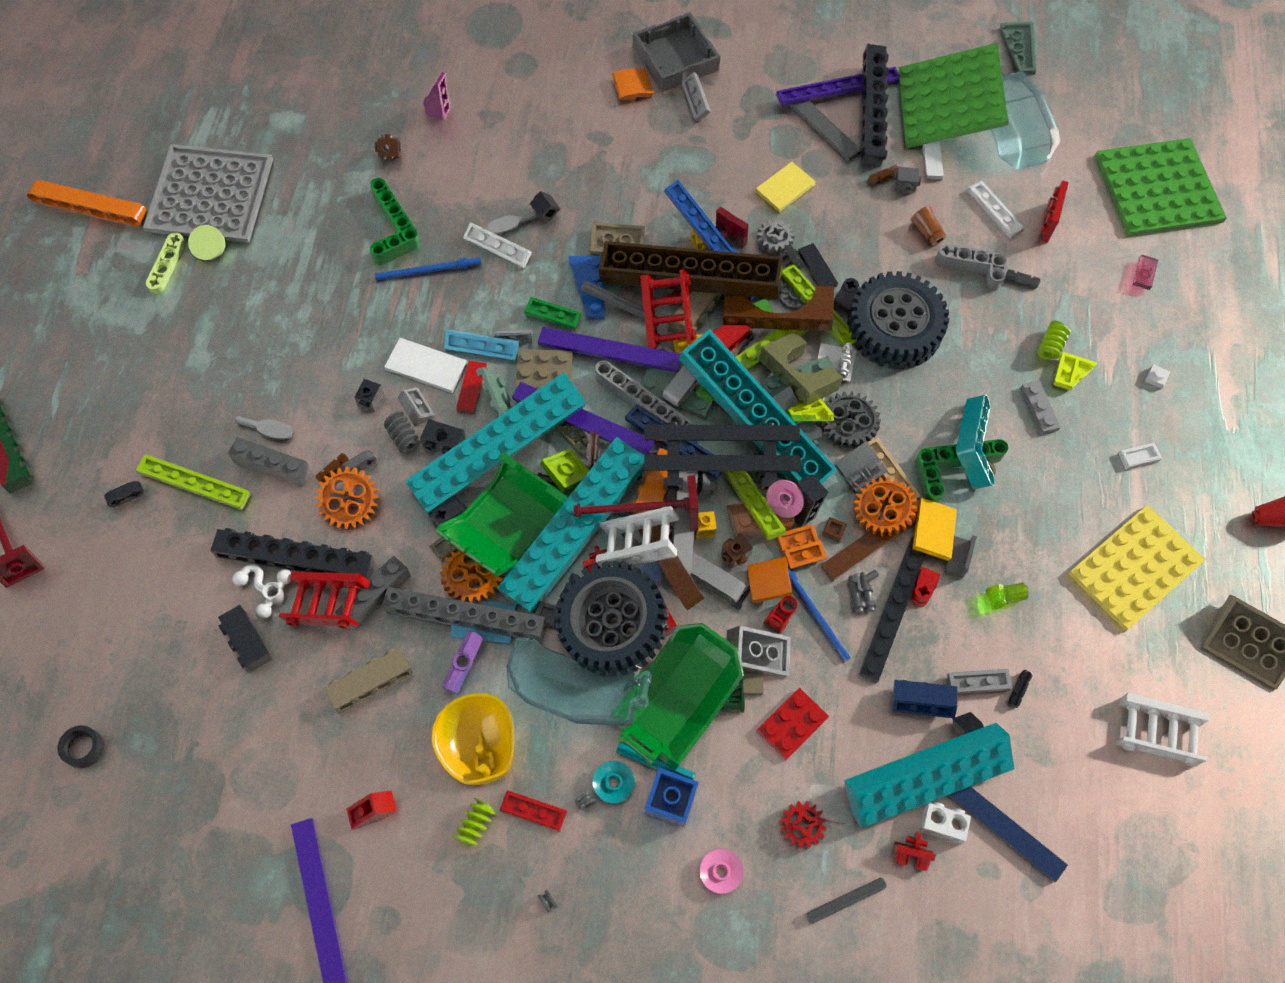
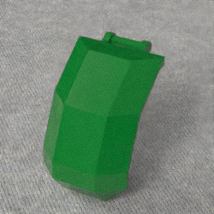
M704 623L676 626L643 677L620 706L611 714L609 720L623 730L617 741L629 746L642 756L650 766L653 765L657 758H660L676 770L709 727L744 676L737 648ZM630 735H631L633 738H635L637 741H639L642 745H644L646 748H648L650 751H652V753H650V752H649L648 750H646L643 746H641L639 743H637L635 740H633V739L630 737Z

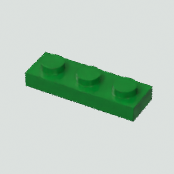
M530 297L524 310L527 316L571 330H576L581 318V312L534 297Z

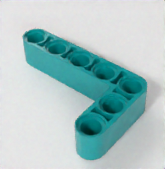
M986 394L966 400L956 445L957 456L973 489L994 486L995 482L993 472L982 451L990 412V402Z

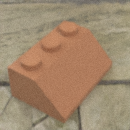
M743 502L726 506L734 537H737L739 534H742L745 539L765 536ZM776 514L786 531L792 530L794 518H785Z

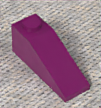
M444 72L441 73L430 93L423 101L425 113L442 120L445 119L451 109L446 74Z

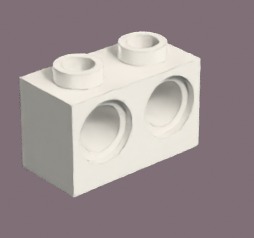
M932 802L924 807L919 832L961 845L967 840L971 816L966 815L965 811L953 808L950 810L944 808V805L941 803ZM931 814H936L939 817V824L931 820ZM952 820L960 824V830L953 828Z

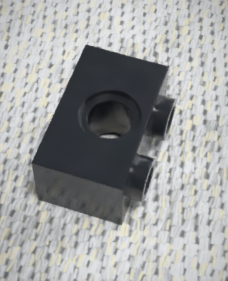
M428 419L420 437L422 446L425 449L439 451L442 454H445L466 439L463 429ZM441 438H446L445 441H439Z

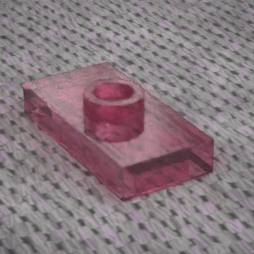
M1141 254L1133 281L1134 286L1147 290L1152 288L1158 259Z

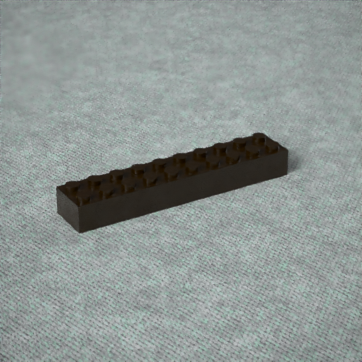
M605 241L599 265V275L601 283L641 286L640 276L649 275L654 280L680 277L679 270H685L690 275L691 284L688 285L689 291L778 299L783 257ZM681 284L658 288L681 290Z

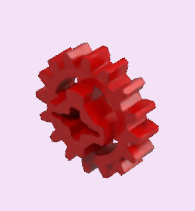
M797 801L796 807L792 804L788 806L790 812L784 810L783 815L786 818H781L780 822L785 824V826L781 827L780 831H786L787 834L784 839L790 838L791 846L796 842L798 843V849H801L803 844H805L807 849H810L811 843L816 846L819 844L818 839L822 840L825 837L821 832L827 830V827L822 826L827 819L820 817L823 811L817 812L815 810L816 804L809 807V801H806L804 806H802L801 802ZM806 812L810 813L813 818L807 815ZM796 813V820L790 823L791 816ZM802 820L804 824H809L805 829L803 826H799ZM817 827L815 835L811 837V829ZM793 832H795V833H797L798 835H800L801 838H799V837H797L796 835H794Z

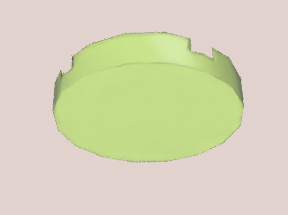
M201 225L190 233L188 246L196 258L204 261H213L223 253L225 238L217 228L210 225Z

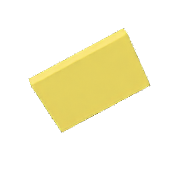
M790 162L758 186L755 192L780 213L814 187L816 182L796 164Z

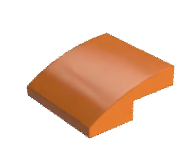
M645 68L623 69L612 73L620 100L635 101L637 96L652 98L654 92Z
M813 524L788 530L785 535L776 537L783 557L787 559L789 569L827 559L822 542L818 539Z
M786 557L747 565L753 603L792 595Z

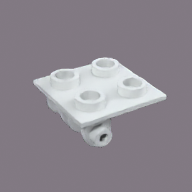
M821 343L818 359L828 356L834 369L843 377L842 380L850 382L856 350H853L852 344L846 343L842 348Z

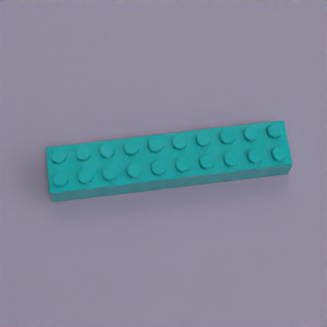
M710 329L681 352L679 360L738 425H764V423L797 425ZM801 429L800 441H776L777 455H799L801 458L800 472H781L788 481L796 485L802 478L806 477L807 479L812 475L822 484L837 471L836 467ZM753 441L763 452V441Z
M563 372L415 473L405 482L429 515L435 508L447 502L451 497L460 494L499 467L502 460L498 457L502 451L510 457L515 456L583 409L586 401L565 372Z
M616 437L499 585L498 591L500 595L525 613L534 614L539 608L540 602L545 600L599 530L600 523L605 522L611 514H585L578 518L574 517L573 505L580 503L581 507L619 504L643 473L644 455Z

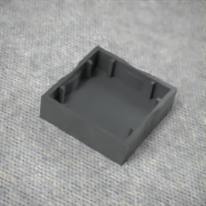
M691 12L633 33L632 47L661 92L682 85L681 82L692 72L696 73L698 78L719 71L721 57L712 43L704 36L701 27Z

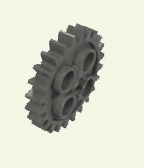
M843 391L842 396L836 393L835 398L830 397L829 402H825L834 414V421H821L820 426L824 427L823 433L829 432L827 438L834 437L833 443L835 444L837 441H840L841 447L844 443H847L848 448H850L851 444H854L855 448H857L859 443L863 444L866 441H871L872 437H876L881 419H879L880 412H876L878 407L871 406L873 400L867 402V396L860 398V393L854 396L853 391L850 392V395Z

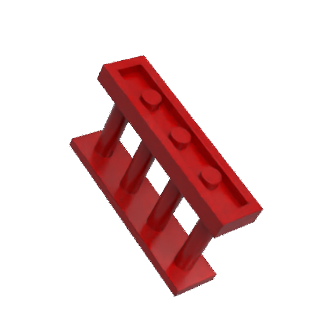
M679 270L680 277L654 280L649 275L640 276L648 348L657 349L661 342L687 339V344L691 345L696 340V330L692 326L688 289L691 280L690 275L685 270ZM681 284L682 295L658 299L653 296L655 288ZM683 303L684 314L661 317L655 315V308L657 306ZM685 321L686 332L665 335L657 333V326L659 324Z
M291 573L290 580L297 584L298 590L291 613H279V617L286 621L285 624L297 627L298 624L337 626L342 629L358 627L359 623L350 618L356 592L359 589H368L370 584L368 579L358 573ZM314 587L308 613L299 614L306 589ZM325 588H332L324 615H317L316 612L322 591ZM342 588H348L342 615H333L339 591Z

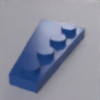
M569 256V263L581 297L586 319L605 320L604 301L581 290L584 281L604 289V283H601L599 275V265L602 256Z

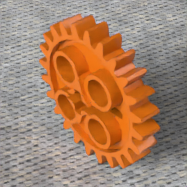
M348 466L345 467L344 472L341 468H338L337 474L331 470V477L324 476L326 482H319L322 489H316L320 493V496L315 497L316 500L320 501L316 507L322 508L319 515L326 514L323 520L327 522L331 519L330 525L334 526L337 523V528L339 529L342 528L343 524L347 530H349L350 524H352L353 528L357 529L358 522L364 526L363 519L370 521L369 513L376 514L372 508L379 507L374 502V500L380 499L379 496L374 495L379 489L372 488L376 482H368L371 476L366 475L364 477L365 472L363 470L357 474L358 470L356 467L351 472ZM339 482H344L345 484L342 491H337L336 489ZM362 486L364 488L363 494L356 496V488ZM331 493H336L342 496L349 495L354 499L364 500V503H358L352 500L345 501L340 497L331 496ZM338 500L340 503L339 508L332 510L331 504ZM353 505H358V512L351 515L350 508Z
M880 477L879 482L872 479V485L866 482V489L859 488L860 494H856V500L854 501V513L857 514L856 520H861L860 526L866 525L867 532L873 529V535L880 531L881 537L884 536L885 532H888L889 536L892 535V531L899 534V528L905 531L906 524L912 525L911 519L916 518L915 512H917V506H915L917 505V499H914V492L910 493L911 487L904 488V481L897 484V478L891 482L890 477H887L886 481H883L882 477ZM879 493L884 494V496L877 497L875 495ZM892 493L888 500L889 505H886L888 495ZM897 499L902 500L901 503H895L894 501ZM882 507H885L882 519L878 520L882 515ZM874 509L877 512L869 513L868 511ZM888 516L896 517L892 520L887 519Z
M457 549V554L451 551L452 558H445L447 564H442L441 566L444 571H440L442 577L440 580L442 585H444V591H448V596H454L455 600L460 598L461 601L466 602L468 600L470 603H474L477 600L478 604H481V599L483 598L488 602L489 595L495 597L494 590L498 591V584L503 582L502 578L505 577V573L500 576H495L490 572L483 573L482 571L485 568L475 561L471 564H466L467 561L472 559L459 549ZM457 576H463L460 580L455 579ZM473 585H480L477 589L471 588Z

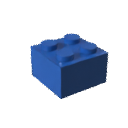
M658 768L644 814L685 827L699 782Z

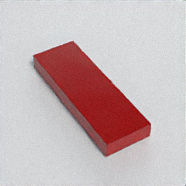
M469 360L456 411L475 414L484 381L482 376H478L476 370L480 367L487 369V363Z
M508 790L499 810L502 813L557 832L561 831L567 814V810Z

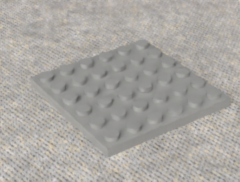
M170 144L143 226L144 231L168 235L180 233L182 236L189 237L196 227L210 225L222 233L225 241L249 243L273 162L272 155Z

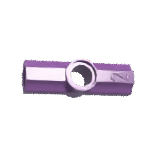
M467 631L457 654L453 658V663L441 686L442 688L455 694L459 693L468 671L472 668L473 661L484 637ZM462 657L468 659V664L465 667L457 665L458 660Z

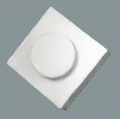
M1153 364L1145 382L1162 389L1166 384L1170 371Z

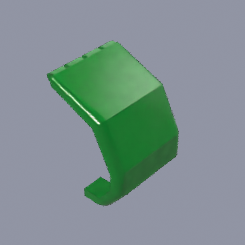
M503 451L498 457L502 460L498 471L487 488L462 514L440 524L436 528V534L495 576H500L517 564L568 499L565 494Z

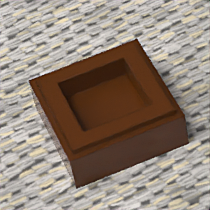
M829 517L822 536L840 543L847 524Z

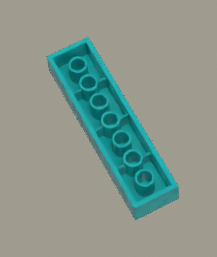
M996 722L845 779L851 815L861 828H864L1014 770L1010 735Z

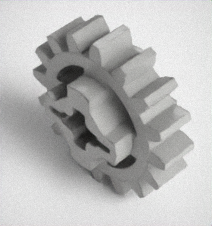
M774 219V222L768 220L767 224L762 223V226L758 228L756 237L758 245H762V250L768 249V253L774 251V254L777 255V251H780L783 254L787 245H793L794 229L789 228V223L784 225V220H781L780 223L777 222V219Z

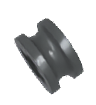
M592 791L584 793L575 800L576 804L580 805V811L596 802V799L592 798Z
M545 890L544 895H538L547 913L550 912L552 907H557L548 890Z

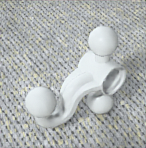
M248 564L241 571H237L233 575V583L237 586H244L248 583V574L255 572L254 586L266 598L264 603L256 607L255 614L260 619H266L271 615L272 605L279 606L285 601L286 594L282 588L292 581L290 580L292 572L287 569L280 570L277 574V583L269 582L263 585L262 568L257 564ZM278 591L275 596L271 597L272 593Z

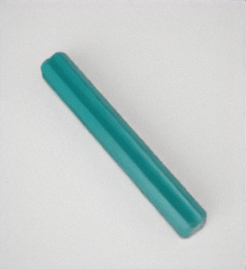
M619 743L616 752L655 770L661 768L692 780L695 778L694 772L680 766L674 770L660 758H657L653 765L650 766L642 756L625 743Z

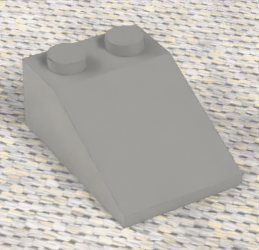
M740 625L727 630L726 640L737 648L743 673H763V675L781 677L789 676L791 637Z

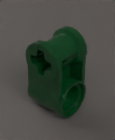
M743 677L739 682V686L735 688L723 705V712L733 710L744 713Z

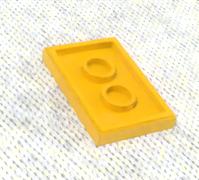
M921 498L918 502L913 549L949 561L952 558L957 509Z

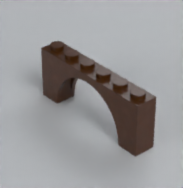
M816 286L813 297L806 305L788 313L764 311L755 306L747 296L725 294L723 325H748L751 329L832 331L834 286Z

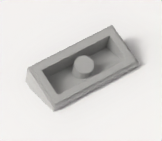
M532 330L494 331L496 338L519 341V343L532 342Z
M418 387L401 391L398 400L414 426L435 416Z

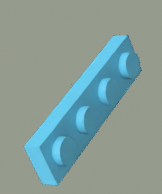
M446 330L444 349L516 360L519 341Z

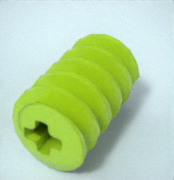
M1051 321L1037 350L1038 356L1044 360L1058 359L1071 333L1070 329L1060 321Z
M475 797L474 799L477 804L470 803L469 805L473 811L465 812L469 819L462 818L461 823L464 827L457 826L456 830L459 835L452 834L453 838L469 847L470 845H478L474 839L475 837H483L479 830H487L483 824L484 822L491 823L488 814H496L491 806Z

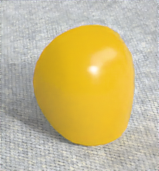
M489 693L466 694L447 704L437 715L432 729V743L436 756L446 771L464 784L484 785L499 780L510 770L515 751L514 724L507 705L499 697Z

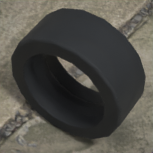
M83 725L74 726L65 731L57 745L58 755L61 760L75 768L89 767L97 762L104 748L101 735L92 728ZM80 735L90 736L93 744L89 753L80 759L71 757L69 747L72 741Z

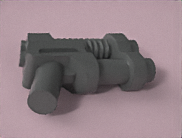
M876 570L866 575L864 572L848 577L853 599L852 607L857 614L863 613V609H867L868 613L875 611L876 602L872 598L873 586L869 582L879 576ZM859 594H864L865 602L860 601Z

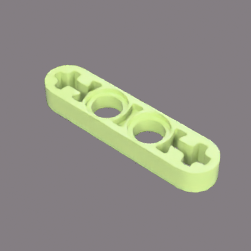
M171 233L167 237L146 280V286L153 294H159L165 289L185 247V240L180 233ZM168 253L174 254L172 258H165ZM160 268H167L164 273H158Z

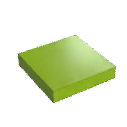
M571 448L545 458L540 463L541 467L562 492L579 485L589 472V469Z

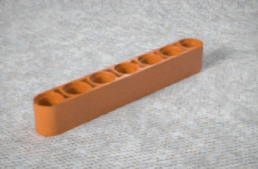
M35 180L27 193V197L38 204L136 227L141 225L147 213V209L139 203L41 180Z

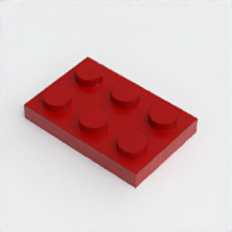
M1062 180L1059 187H1055L1053 197L1049 198L1047 204L1049 210L1046 211L1044 216L1046 223L1042 225L1040 231L1043 234L1041 239L1043 242H1049L1059 223L1069 184L1067 181Z
M799 687L757 729V732L787 760L829 718V715Z

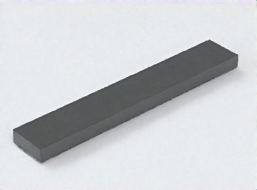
M810 101L790 105L847 161L860 154L861 149Z

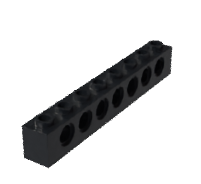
M867 43L863 52L861 164L881 166L883 160L887 158L885 146L888 136H885V132L888 127V122H886L888 108H886L888 94H886L888 88V81L886 80L888 67H886L889 54L886 53L887 46Z
M225 528V530L217 529L210 550L216 558L297 572L358 573L366 579L372 576L375 565L373 556L366 551L353 552L348 548L335 549L326 544L317 546L307 541L299 543L289 538L275 539L271 535L257 536L252 532L245 531L240 533L230 528ZM240 542L237 547H233L235 543ZM259 545L257 550L252 551L253 547ZM274 549H279L276 553L271 554ZM298 552L296 556L290 557L292 553ZM318 555L316 559L309 560L311 556ZM333 558H336V559H337V560H336L334 563H332V564H329V563H328V562H329L331 559H333ZM350 562H356L354 566L348 567Z

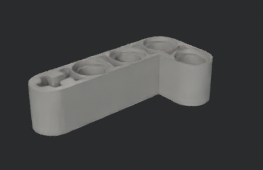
M943 244L940 246L935 257L936 264L941 267L986 275L985 286L992 291L1000 288L1006 276L1007 258L1000 253Z
M683 366L666 387L662 397L676 407H679L699 381Z

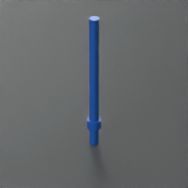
M480 257L472 259L460 258L459 261L375 273V279L377 281L454 268L466 269L468 266L480 265L482 263Z
M788 568L791 586L843 661L846 662L851 659L846 649L798 582L796 574Z

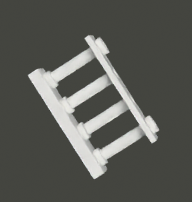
M669 506L601 522L600 527L608 535L607 552L596 556V563L603 568L602 562H608L610 567H613V561H617L623 567L624 563L636 566L677 557V549L668 537L669 524L679 520L678 514ZM661 524L660 541L650 543L652 526ZM643 529L642 545L632 547L634 530ZM626 533L624 549L615 551L616 535Z
M1130 693L1120 698L1119 706L1126 707L1128 710L1126 737L1123 736L1118 739L1116 745L1122 746L1127 751L1138 750L1182 761L1186 765L1193 767L1207 761L1206 756L1197 754L1199 727L1210 720V713ZM1139 711L1146 712L1149 715L1147 742L1135 739L1137 712ZM1159 716L1166 717L1169 720L1167 747L1156 744L1157 720ZM1180 721L1186 722L1190 726L1188 752L1176 749L1178 722Z

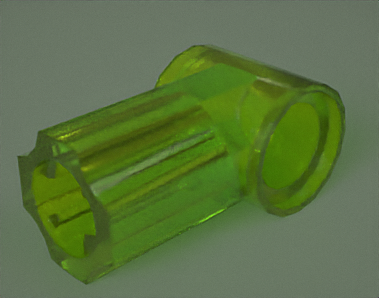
M1023 582L1006 586L996 584L985 590L992 609L1002 608L1009 603L1029 598L1027 585Z

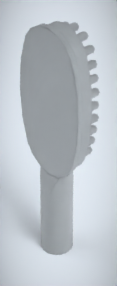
M535 211L518 217L515 215L500 217L491 221L487 225V230L496 235L506 234L517 228L519 223L539 216Z
M237 416L235 419V423L255 428L261 434L273 439L287 440L292 437V428L277 420L263 419L258 422Z

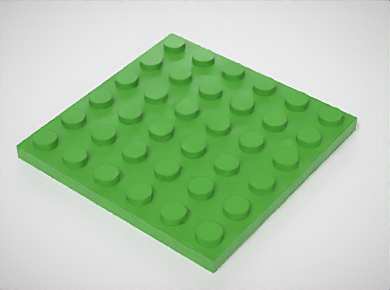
M998 43L898 67L901 77L900 89L907 148L1009 125Z
M1191 138L1099 150L1096 152L1095 157L1128 236L1222 223L1227 219Z

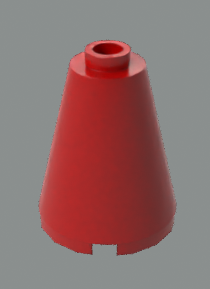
M1285 496L1256 506L1254 511H1252L1253 521L1261 526L1285 527Z

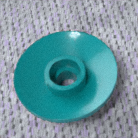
M620 761L603 763L597 768L593 776V788L596 795L607 803L616 804L625 801L630 797L635 787V777L628 765ZM612 780H616L618 782V785L616 787H612L610 785V782Z

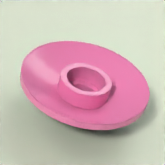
M778 480L768 488L767 503L775 514L790 518L800 513L804 506V496L801 489L795 483L788 480Z
M715 849L703 858L700 865V877L703 884L710 891L718 894L730 893L742 881L743 866L738 856L732 851ZM719 868L725 871L724 876L717 874Z

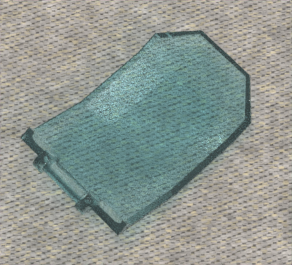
M1023 71L1007 75L1002 73L1009 125L991 129L997 144L998 156L1015 169L1048 162L1060 143L1057 124L1044 93Z
M535 638L514 639L506 666L508 688L527 704L576 724L632 726L635 710L648 707L649 698L647 695L649 684L652 681V674L648 671L641 672L642 668L638 664L636 665L638 670L633 672L628 668L627 675L622 676L619 671H616L615 677H611L608 672H606L605 676H601L597 671L592 673L587 668L584 669L574 659L545 648ZM638 686H640L639 696H637Z

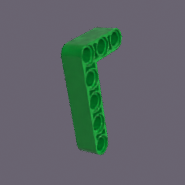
M374 178L370 182L373 197L396 232L374 242L370 246L373 262L377 265H383L416 250L420 246V241L416 228L385 180Z
M1002 439L987 440L983 442L982 451L987 461L996 463L1004 458L1009 447L1007 442ZM957 444L929 447L920 450L915 459V468L924 499L939 503L944 495L945 489L939 469L962 467L956 452Z

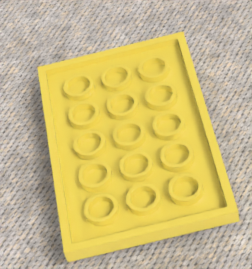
M1146 505L1073 568L1068 575L1127 631L1206 559L1149 505Z

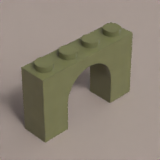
M793 332L762 346L759 360L783 384L790 386L794 395L807 406L838 391L843 377L832 366L811 374L802 373L792 368L788 362L803 356L807 344L796 332Z

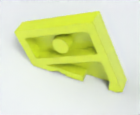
M1062 352L1053 385L1072 390L1096 366L1097 362Z
M822 399L807 406L804 403L794 404L786 410L787 415L793 421H834V414Z

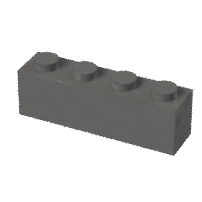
M236 437L228 452L232 461L238 465L301 487L304 486L311 473L307 461Z
M394 555L368 579L370 581L368 589H359L356 592L350 618L359 623L358 627L383 604L388 587L398 589L411 576L408 568ZM345 602L335 611L336 615H342ZM349 627V629L354 632L358 627Z

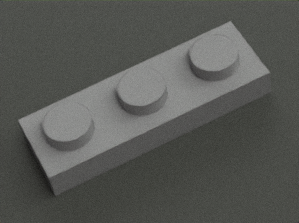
M692 72L681 83L694 119L700 122L711 110L698 75Z
M1040 380L1023 384L1021 390L1041 435L1059 431L1061 427Z
M1009 669L951 672L947 674L948 684L950 686H957V694L1008 691L1012 689Z

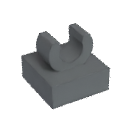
M792 244L785 247L787 252L781 254L783 260L789 258L784 265L789 267L794 263L799 267L804 264L798 250Z
M702 474L697 479V497L701 500L707 495H713V491H717V483L710 482V475Z

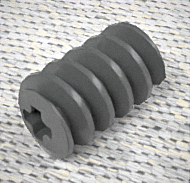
M396 411L386 418L384 427L398 447L399 452L404 454L410 453L419 447L421 441L418 440V435L414 434L415 430L407 422L408 419L404 416V412Z

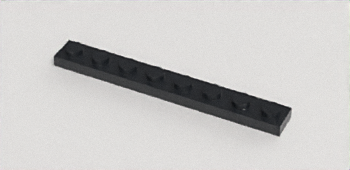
M913 536L909 540L859 672V676L878 683L926 556V553L913 549Z

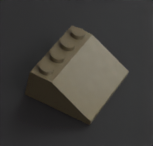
M1229 595L1219 610L1201 647L1277 690L1285 678V624L1241 599Z

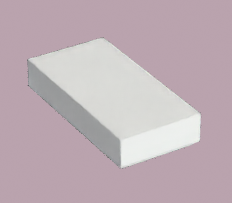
M1155 442L1121 450L1118 453L1126 470L1159 462L1162 459Z

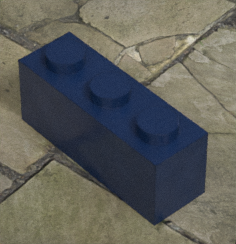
M894 680L892 712L955 719L957 711V686Z

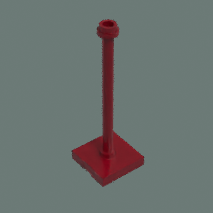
M720 206L716 210L717 230L722 233L721 235L725 240L730 238L744 247L748 243L749 224ZM674 289L671 294L667 293L665 297L679 296L682 290Z
M695 475L687 476V497L684 500L581 507L580 503L573 505L574 517L581 518V515L656 510L671 506L672 508H685V510H688L690 531L698 530L699 507Z
M0 518V542L5 552L4 555L0 556V583L7 588L43 570L44 566L25 545L13 550Z

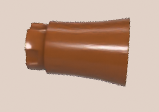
M931 206L921 208L911 217L910 221L921 231L927 241H930L932 246L940 244L947 237Z

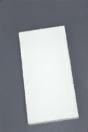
M399 338L384 368L386 371L453 394L467 366V360Z

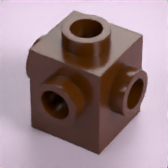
M382 134V137L378 138L377 142H375V152H378V157H383L384 160H392L393 157H399L401 155L400 137H392V134Z
M739 534L734 539L729 538L722 544L721 558L726 564H730L732 568L737 565L742 566L748 561V557L751 556L753 547L742 534Z

